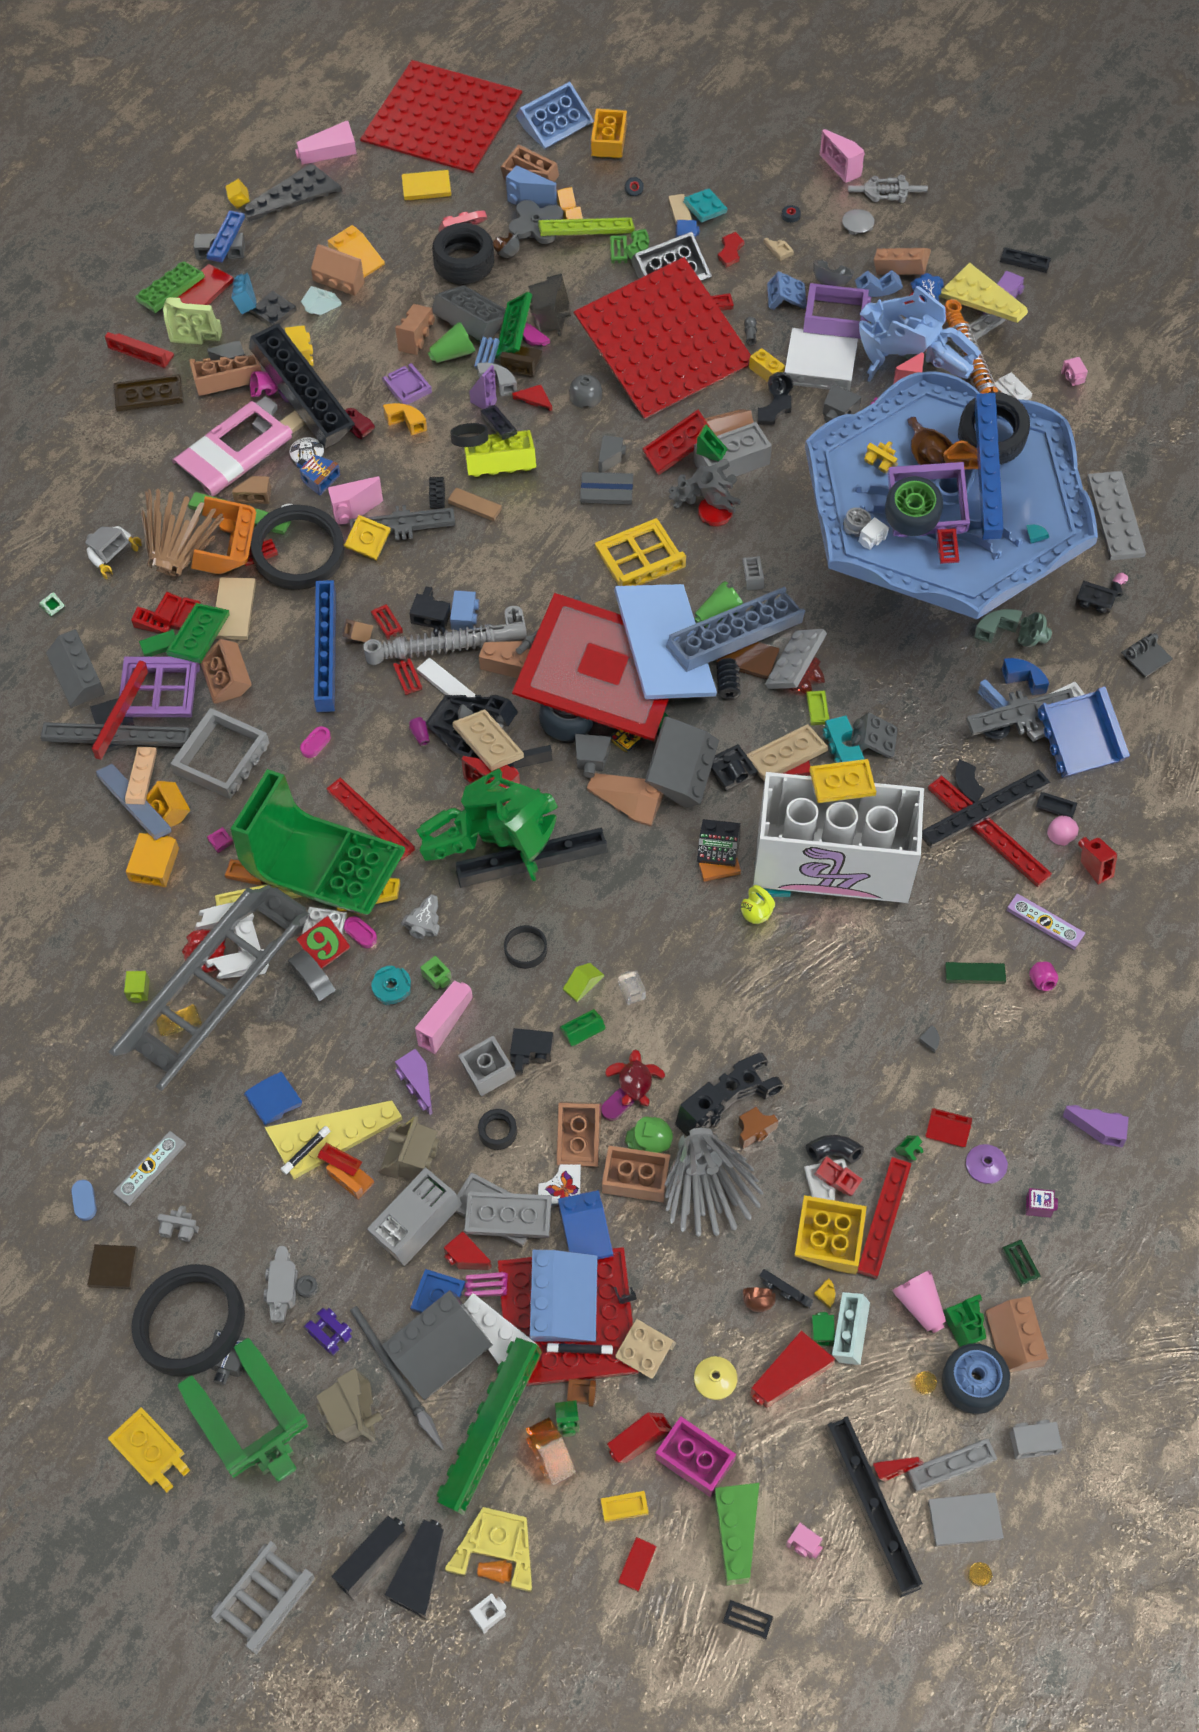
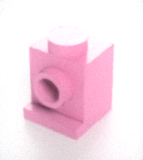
M1080 357L1065 360L1061 370L1062 375L1065 374L1072 386L1085 383L1088 370Z
M799 1523L788 1539L786 1547L790 1549L791 1546H794L795 1552L800 1556L816 1559L823 1549L820 1546L822 1538Z

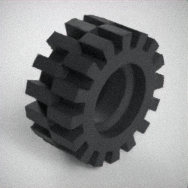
M429 477L430 508H445L444 477Z

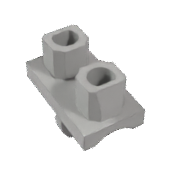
M182 1205L178 1208V1211L171 1210L170 1215L159 1214L157 1219L160 1223L159 1234L161 1237L171 1238L173 1229L180 1230L178 1238L186 1242H190L193 1233H198L199 1226H196V1220H191L192 1213H186V1206Z

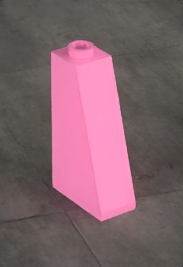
M348 121L298 141V149H295L297 159L300 158L302 165L356 154L355 141Z
M454 980L415 1028L418 1046L434 1054L437 1053L473 998L472 990L467 984Z

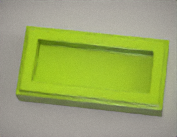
M825 690L807 692L806 697L811 726L825 725V721L829 720Z

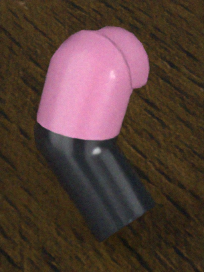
M1118 573L1111 582L1112 590L1118 591L1117 598L1123 595L1121 585L1128 581V576L1124 573Z

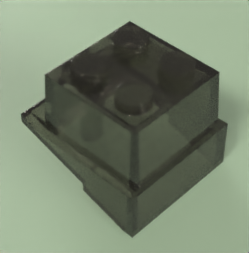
M561 273L547 277L546 281L528 286L529 292L532 294L530 311L531 315H535L533 317L535 327L538 326L540 332L557 330L559 337L562 336L564 319L571 316L569 310L570 302Z

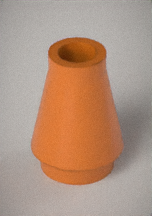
M506 1560L480 1562L477 1570L478 1577H484L502 1584L510 1582L512 1563H507Z

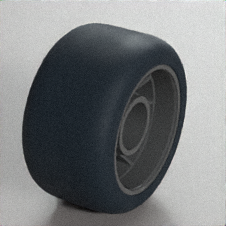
M540 704V724L548 735L557 740L574 741L576 734L586 735L593 726L594 721Z

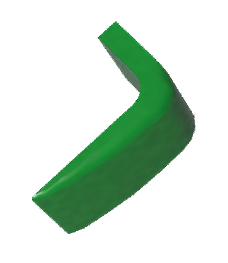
M269 769L264 773L231 827L238 859L252 876L271 886L302 897L365 915L371 913L405 852L404 846L307 814L294 802L285 775Z

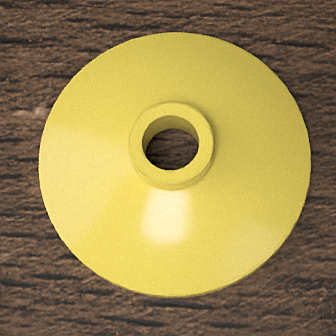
M717 1356L708 1357L696 1367L694 1383L699 1393L704 1397L712 1400L724 1399L734 1391L737 1385V1372L734 1366L725 1358ZM718 1373L720 1377L718 1379H714L712 1377V1374Z

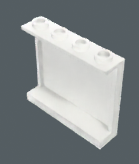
M792 328L785 373L791 377L793 385L830 390L832 385L835 384L850 391L858 338L803 332V329Z

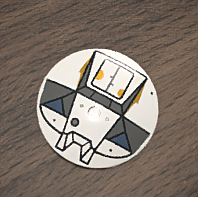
M309 437L295 441L290 448V456L296 465L301 458L308 461L313 455L322 457L324 453L323 445L317 439Z

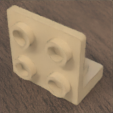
M636 1319L618 1350L616 1358L653 1379L669 1349L673 1350L676 1342Z

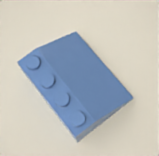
M571 82L524 105L516 114L524 130L544 149L594 123V119Z
M532 1250L530 1339L532 1341L596 1342L597 1256L557 1250Z

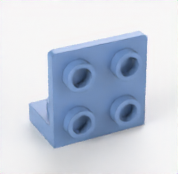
M778 271L767 283L769 308L774 310L783 300L803 309L807 307L805 284L802 281Z

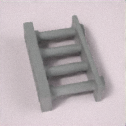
M272 1541L260 1548L257 1553V1559L223 1602L219 1601L215 1605L211 1616L217 1624L224 1618L246 1636L248 1641L246 1647L255 1655L315 1580L313 1574L306 1568L303 1572H297L275 1555L274 1552L277 1550V1547ZM267 1561L292 1580L293 1585L288 1591L285 1590L283 1592L259 1573ZM252 1580L277 1599L278 1604L273 1611H268L244 1591ZM237 1599L262 1618L263 1623L258 1630L251 1629L229 1611Z

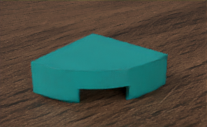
M1026 525L1031 543L1049 538L1047 530L1042 526Z

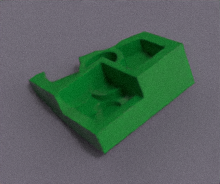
M980 1294L943 1310L946 1322L959 1347L971 1343H980L986 1339V1331L983 1326L984 1313H980L979 1302L982 1301Z

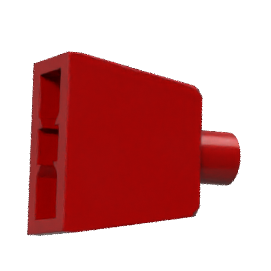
M1087 837L1082 838L1078 842V846L1082 849L1081 863L1095 882L1099 885L1113 878L1118 854L1101 838H1095L1091 841Z

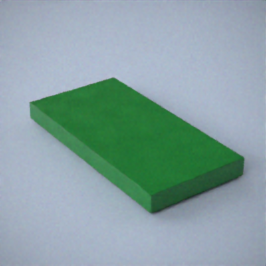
M526 292L507 302L499 335L500 342L495 359L500 361L502 352L514 354L520 350L532 298L530 292Z
M196 603L167 649V656L201 663L230 615L229 610Z

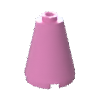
M930 1270L892 1290L927 1332L932 1330L935 1333L944 1328L942 1323L946 1322Z

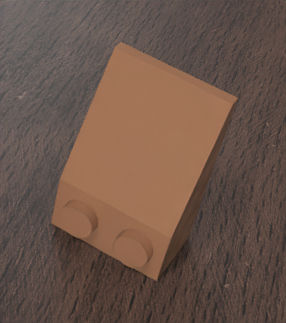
M559 1102L557 1165L598 1166L602 1103Z

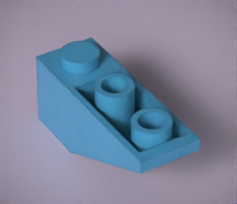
M248 273L244 275L239 274L233 280L231 298L241 314L256 307V298Z

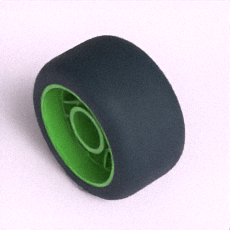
M918 476L903 478L896 482L888 492L885 504L886 519L894 530L903 535H924L934 529L940 520L943 509L942 494L939 488L926 478Z

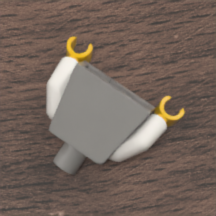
M102 526L94 534H89L85 542L88 547V558L97 568L101 569L102 576L105 579H108L105 572L109 571L112 575L113 572L111 567L104 565V563L107 564L129 542L134 551H138L136 544L142 546V541L139 537L132 538V535L120 526Z

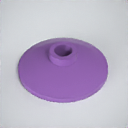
M982 1144L974 1147L968 1153L966 1168L970 1176L976 1181L992 1184L1000 1181L1006 1174L1007 1159L997 1147ZM984 1159L991 1160V1163H985Z

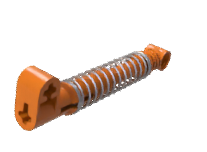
M955 299L948 300L945 304V322H947L949 328H954L957 331L960 330L967 338L973 339L972 342L975 341L974 344L981 352L968 322L964 321L961 314L962 306L960 302ZM953 342L954 345H956L955 348L958 350V354H959V355H961V356H962V355H964V356H967V355H968V354L965 353L964 351L960 354V353H959V350H962V349H961V348L958 349V348H957V344H956L955 342ZM980 353L973 362L974 369L969 376L971 384L981 394L999 392L986 361Z

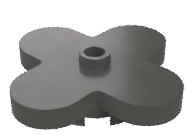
M524 200L518 203L516 210L519 218L510 222L509 232L514 234L516 231H519L518 239H529L531 237L543 244L553 242L556 239V235L541 236L538 221L563 220L562 208L557 205L539 208L531 200Z

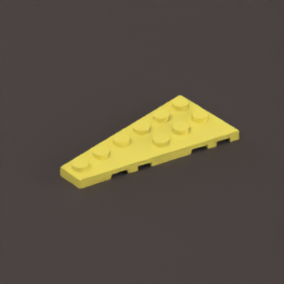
M971 263L965 266L941 290L940 294L941 298L947 300L955 299L962 305L1016 323L1028 313L1026 306Z
M391 1100L265 1127V1130L283 1162L286 1164L324 1126L330 1129L331 1132L290 1171L293 1179H296L325 1163L324 1160L317 1156L326 1142L345 1152L401 1121L402 1116Z

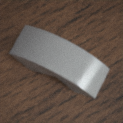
M477 363L478 378L491 365L494 366L495 382L498 384L501 396L512 395V393L517 392L516 379L509 370L493 363Z

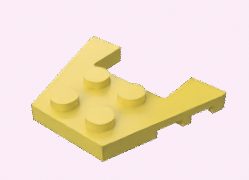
M483 1507L468 1530L464 1540L456 1549L457 1551L446 1565L445 1571L466 1576L472 1553L516 1563L511 1587L531 1592L532 1580L527 1517Z

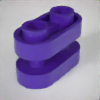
M322 1308L316 1314L319 1321L315 1324L309 1320L304 1325V1328L330 1355L334 1356L340 1350L336 1344L340 1340L346 1344L352 1338L350 1334L352 1330L346 1323L340 1324L336 1320L337 1315L330 1308L327 1310ZM325 1326L334 1333L331 1338L322 1331Z

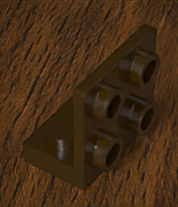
M520 346V350L514 354L502 352L500 356L501 366L512 373L533 377L541 358L542 350Z

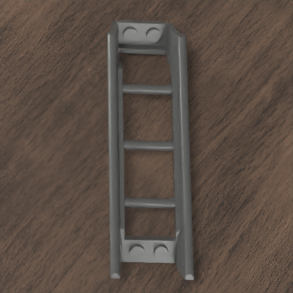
M270 885L254 890L247 888L109 1050V1053L113 1056L127 1054L134 1049L167 1072L156 1085L159 1090L163 1091L284 943L301 932L310 913L306 911L304 906L278 888H272ZM257 910L286 929L280 937L270 942L264 951H259L233 931L242 919ZM226 937L257 958L232 989L224 987L203 972L201 968ZM194 975L225 996L200 1028L188 1023L170 1010L169 1007L171 1002ZM161 1014L192 1035L179 1054L147 1032Z

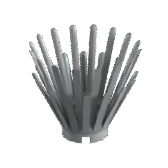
M692 1129L689 1131L690 1136L685 1138L683 1135L680 1138L678 1153L664 1185H668L665 1198H669L666 1212L670 1209L672 1202L670 1222L673 1223L675 1221L684 1174L681 1231L685 1232L686 1219L690 1212L691 1180L696 1235L698 1237L701 1236L700 1215L702 1217L706 1215L703 1188L713 1234L715 1236L720 1234L713 1201L719 1214L723 1212V1206L731 1229L736 1230L737 1225L722 1186L732 1205H738L748 1221L751 1220V1215L726 1171L744 1195L748 1196L757 1208L761 1206L759 1201L733 1169V1166L759 1194L763 1195V1191L755 1183L759 1182V1180L745 1168L747 1167L749 1170L754 1171L753 1167L744 1161L747 1159L718 1139L717 1134L716 1136L713 1135L711 1129Z

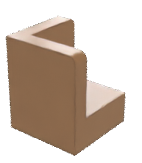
M346 619L342 636L366 642L370 640L373 625Z

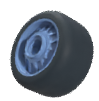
M971 1343L959 1347L949 1356L942 1372V1386L948 1400L958 1409L971 1414H983L995 1409L1003 1401L1010 1385V1371L1006 1361L996 1350L984 1344ZM972 1373L978 1374L982 1380L974 1379Z

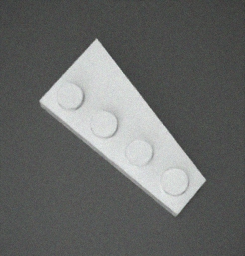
M474 1293L464 1303L493 1344L488 1350L498 1364L501 1361L505 1362L508 1356L506 1350L510 1342H514L516 1337L533 1342Z

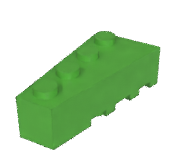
M759 1483L718 1487L714 1491L726 1586L746 1584L750 1581Z

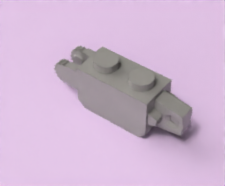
M283 1245L276 1249L275 1261H270V1268H266L265 1273L268 1289H264V1302L268 1304L270 1320L273 1323H284L287 1309H291L296 1303L298 1271L295 1264L290 1261L291 1257L287 1247Z

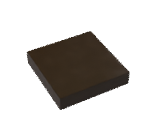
M94 1244L87 1284L89 1288L131 1289L138 1251L137 1247Z

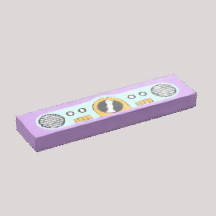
M1016 894L1007 907L1006 911L1073 950L1076 949L1085 935V932L1019 894Z

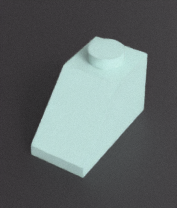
M313 286L309 288L301 300L308 313L322 315L342 304L334 293Z

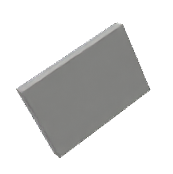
M995 1493L928 1500L936 1547L1003 1540V1531Z

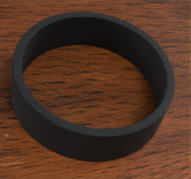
M480 423L461 424L455 426L450 431L451 442L458 447L479 446L486 443L489 439L487 426ZM469 433L479 434L471 437H460V435Z
M518 926L512 929L504 940L505 956L515 967L522 969L536 967L546 957V937L541 930L534 926ZM533 933L542 939L545 947L542 954L536 959L519 961L510 956L507 951V945L517 934Z

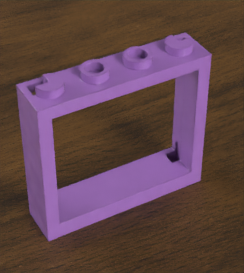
M810 283L803 332L861 339L859 322L862 320L868 322V320L862 316L860 321L812 316L814 300L862 305V311L865 305L871 302V297L868 296L869 290Z
M964 462L889 467V490L895 482L911 476L926 479L957 478L961 520L938 522L934 529L920 536L934 534L937 532V529H956L957 534L968 531L970 519ZM893 529V536L907 537V535H903Z

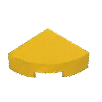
M828 1278L814 1293V1296L829 1309L834 1304L836 1293L834 1284Z

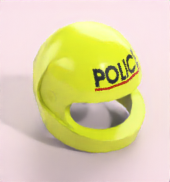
M754 885L748 891L749 898L743 899L741 903V912L748 922L760 924L767 921L775 907V901L765 889ZM756 892L763 897L764 901L760 899Z

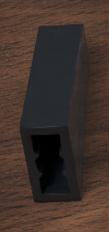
M387 1516L331 1576L336 1586L354 1600L405 1538L407 1533L404 1527L406 1525L397 1517L392 1519L390 1516Z
M423 1519L385 1593L387 1600L426 1620L430 1612L445 1538V1532L442 1529L443 1525L433 1519L430 1521Z

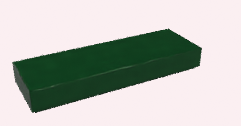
M946 962V983L1005 984V963Z

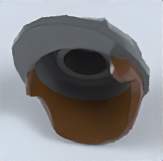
M516 231L514 234L509 232L507 238L498 237L493 241L497 255L510 258L519 251L520 242L517 237L519 231Z

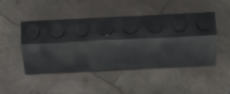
M277 323L250 336V351L323 445L324 449L339 442L355 423L280 324Z

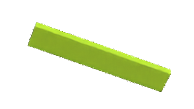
M632 218L538 221L541 236L621 234L635 231Z

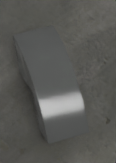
M304 949L288 959L296 976L305 981L313 997L318 1001H321L335 991L324 971Z

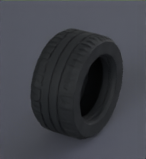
M471 223L452 224L442 229L434 238L432 243L434 267L436 272L446 281L459 285L473 284L482 280L491 272L494 266L493 241L489 233L480 226ZM460 249H471L478 252L473 257L465 259L449 256L450 253Z
M988 392L995 393L997 416L1006 419L1013 428V434L1010 438L1003 442H998L1000 464L1008 463V461L1014 460L1025 447L1030 431L1029 414L1025 406L1017 398L1003 392ZM973 398L962 412L958 428L959 441H966L977 448L974 426V404L976 398Z

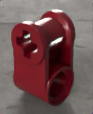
M355 408L345 409L346 413L355 423L349 431L357 438L363 439L375 429L373 422Z

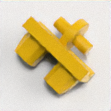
M888 441L886 445L880 442L878 447L872 443L868 444L867 453L864 457L866 463L873 465L876 459H879L882 462L878 468L885 474L888 473L889 467H897L898 459L894 457L896 451L891 448L892 442Z

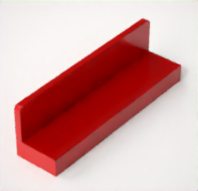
M107 332L105 335L109 349L165 368L174 356L173 352L120 333L115 335Z

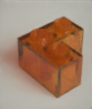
M550 1417L526 1428L529 1436L526 1438V1442L536 1460H541L542 1465L539 1466V1469L544 1479L549 1478L552 1485L577 1473L564 1440Z

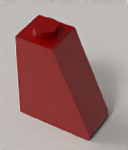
M647 1412L607 1443L610 1448L609 1453L616 1462L627 1463L665 1439L672 1427L663 1413Z

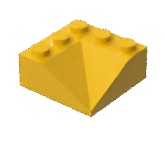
M804 1195L795 1257L834 1271L856 1275L859 1266L867 1206Z

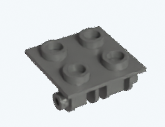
M1150 633L1121 652L1145 677L1173 660L1157 643L1159 637L1156 633Z

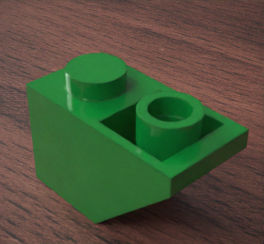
M577 1400L555 1403L558 1435L562 1434L564 1437H570L580 1432Z

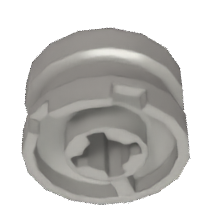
M851 508L847 511L843 522V529L849 535L854 534L855 537H859L861 530L872 520L871 515L862 508Z

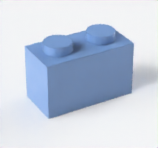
M454 591L450 617L451 630L459 631V628L466 630V627L473 629L474 624H477V614L475 612L479 610V599H476V592Z

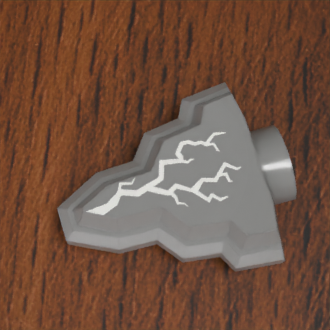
M430 894L422 901L420 907L414 908L410 915H405L401 925L410 930L409 933L413 937L424 939L425 935L430 937L438 935L440 926L438 925L439 916L436 914L438 909L437 896Z

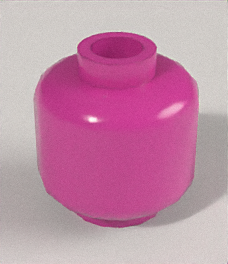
M1046 961L1035 963L1029 972L1034 986L1042 991L1052 990L1059 979L1054 966Z

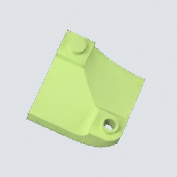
M167 298L165 300L163 313L170 342L202 345L204 340L220 341L222 327L220 320L216 319L213 313L212 306L185 304L181 302L180 298Z

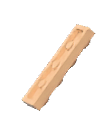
M137 747L125 796L126 804L145 805L157 755L156 748Z

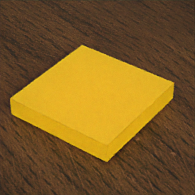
M358 515L344 546L377 561L391 528Z

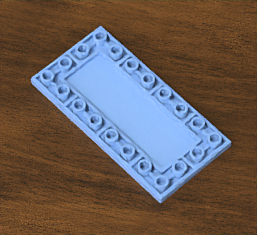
M684 584L615 586V596L644 698L665 699L716 696L717 691L708 663L686 672L666 648L670 634L696 624Z

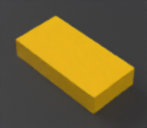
M645 1490L601 1498L605 1523L649 1515Z

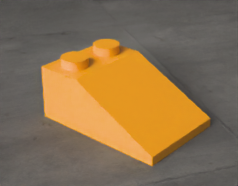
M353 225L327 240L329 248L361 259L364 278L385 265L383 259L364 234Z

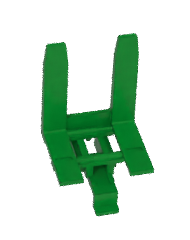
M246 1338L237 1344L234 1349L244 1369L278 1420L279 1425L245 1449H242L207 1393L193 1376H189L179 1383L178 1388L188 1408L233 1479L252 1466L258 1465L263 1475L270 1472L277 1482H281L297 1470L290 1459L294 1452L288 1443L299 1433L309 1428L305 1415L303 1413L300 1414L262 1353L249 1338Z

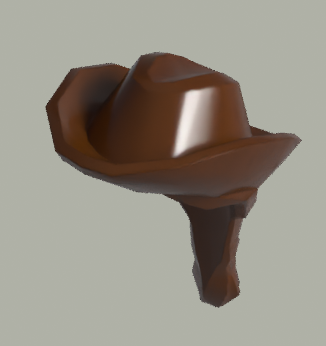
M916 417L908 418V424L915 432L911 440V450L919 465L945 463L944 452L953 443L942 433L934 429L924 428L922 424L918 423Z

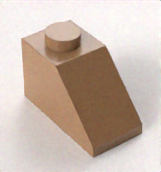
M251 476L232 490L234 502L269 504L271 494L269 476Z

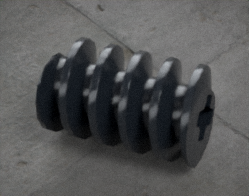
M722 659L718 661L716 666L718 694L726 699L738 698L741 695V685L739 684L740 667L735 659Z

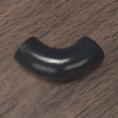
M826 1135L809 1142L806 1145V1151L816 1162L826 1156L836 1155L845 1158L850 1163H854L863 1155L864 1147L846 1136Z

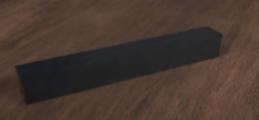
M601 827L551 839L533 861L536 862L538 869L608 853L603 829ZM513 848L455 862L460 888L528 872L520 856L521 850Z
M848 1416L837 1422L828 1423L825 1428L899 1597L902 1598L921 1590L922 1580Z

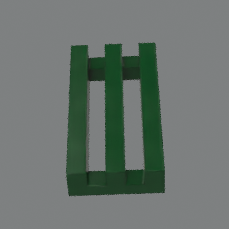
M1022 1239L1002 1247L1001 1250L1021 1287L1027 1283H1032L1034 1280L1041 1279V1275ZM1017 1246L1019 1247L1023 1257L1025 1258L1031 1272L1033 1273V1276H1030L1022 1258L1020 1257L1016 1249ZM1010 1249H1011V1251H1012V1253H1013V1255H1014V1257H1015L1017 1263L1019 1264V1266H1020V1268H1021V1270H1022V1272H1023V1274H1024V1276H1025L1026 1279H1024L1022 1273L1020 1272V1270H1019V1268H1018V1266H1017V1264H1016V1262H1015L1013 1256L1011 1255V1253H1010V1251H1009Z

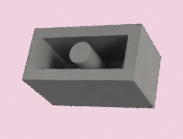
M1049 1420L1038 1421L1036 1425L1019 1423L1010 1432L1015 1460L1059 1454L1063 1449L1057 1422L1050 1423Z

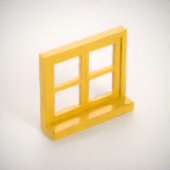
M657 518L595 542V549L618 586L643 585L686 567V555L683 551L679 552ZM654 531L661 543L641 550L634 538ZM627 541L634 554L615 561L608 548ZM664 547L669 557L650 564L645 554ZM638 557L643 567L624 575L618 565Z

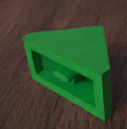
M704 425L697 437L696 454L719 462L723 459L728 448L708 425Z

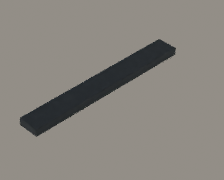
M1038 769L922 830V839L930 848H933L1047 788L1051 782Z

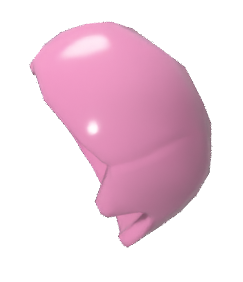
M1059 816L1050 823L1047 834L1055 844L1066 846L1078 836L1079 827L1071 817Z

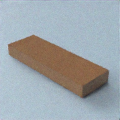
M455 488L448 499L449 504L491 521H495L502 510V505L459 488Z

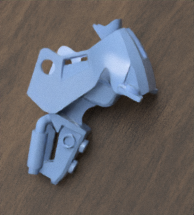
M916 286L913 295L883 302L879 299L877 303L866 304L860 312L862 317L871 322V324L864 320L859 322L860 335L865 352L873 363L867 371V374H869L868 382L872 380L877 370L884 363V356H888V354L905 356L906 354H920L927 349L926 362H931L935 367L943 368L952 375L968 379L974 369V359L976 360L981 353L978 347L960 330L957 331L954 328L943 330L942 325L946 320L945 306L919 286ZM920 295L925 296L927 302L922 301ZM914 300L913 303H909V304H905V303H904V302H907V301ZM947 337H951L952 341L968 355L962 357L946 344L948 341Z

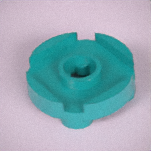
M389 965L382 967L375 973L371 983L374 996L384 1005L399 1003L411 994V979L405 969ZM391 981L397 984L394 988H388V982Z

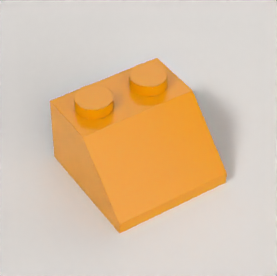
M157 781L147 794L146 801L170 827L181 823L191 811L176 782Z

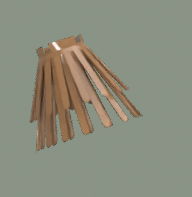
M148 488V493L145 491L147 517H145L144 511H141L149 557L147 566L152 569V566L155 565L158 566L156 570L170 576H176L177 573L181 577L182 570L192 562L194 549L203 551L215 539L216 535L210 539L208 537L224 520L222 518L223 514H219L210 525L212 522L211 518L216 511L213 508L191 536L204 506V503L201 502L191 521L185 520L180 531L189 502V497L186 496L183 499L173 531L175 516L171 515L174 494L169 492L161 533V492L159 489L156 490L153 523L152 493Z

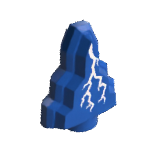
M925 273L920 278L912 281L911 287L913 291L916 286L921 287L939 302L938 296L941 294L944 284L940 276H932L929 273ZM920 295V297H922V298L924 299V301L927 302L926 297L923 296V295Z

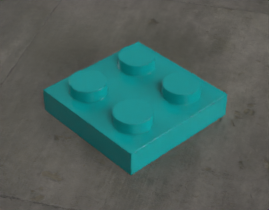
M710 188L684 197L683 203L701 223L726 214L728 209Z

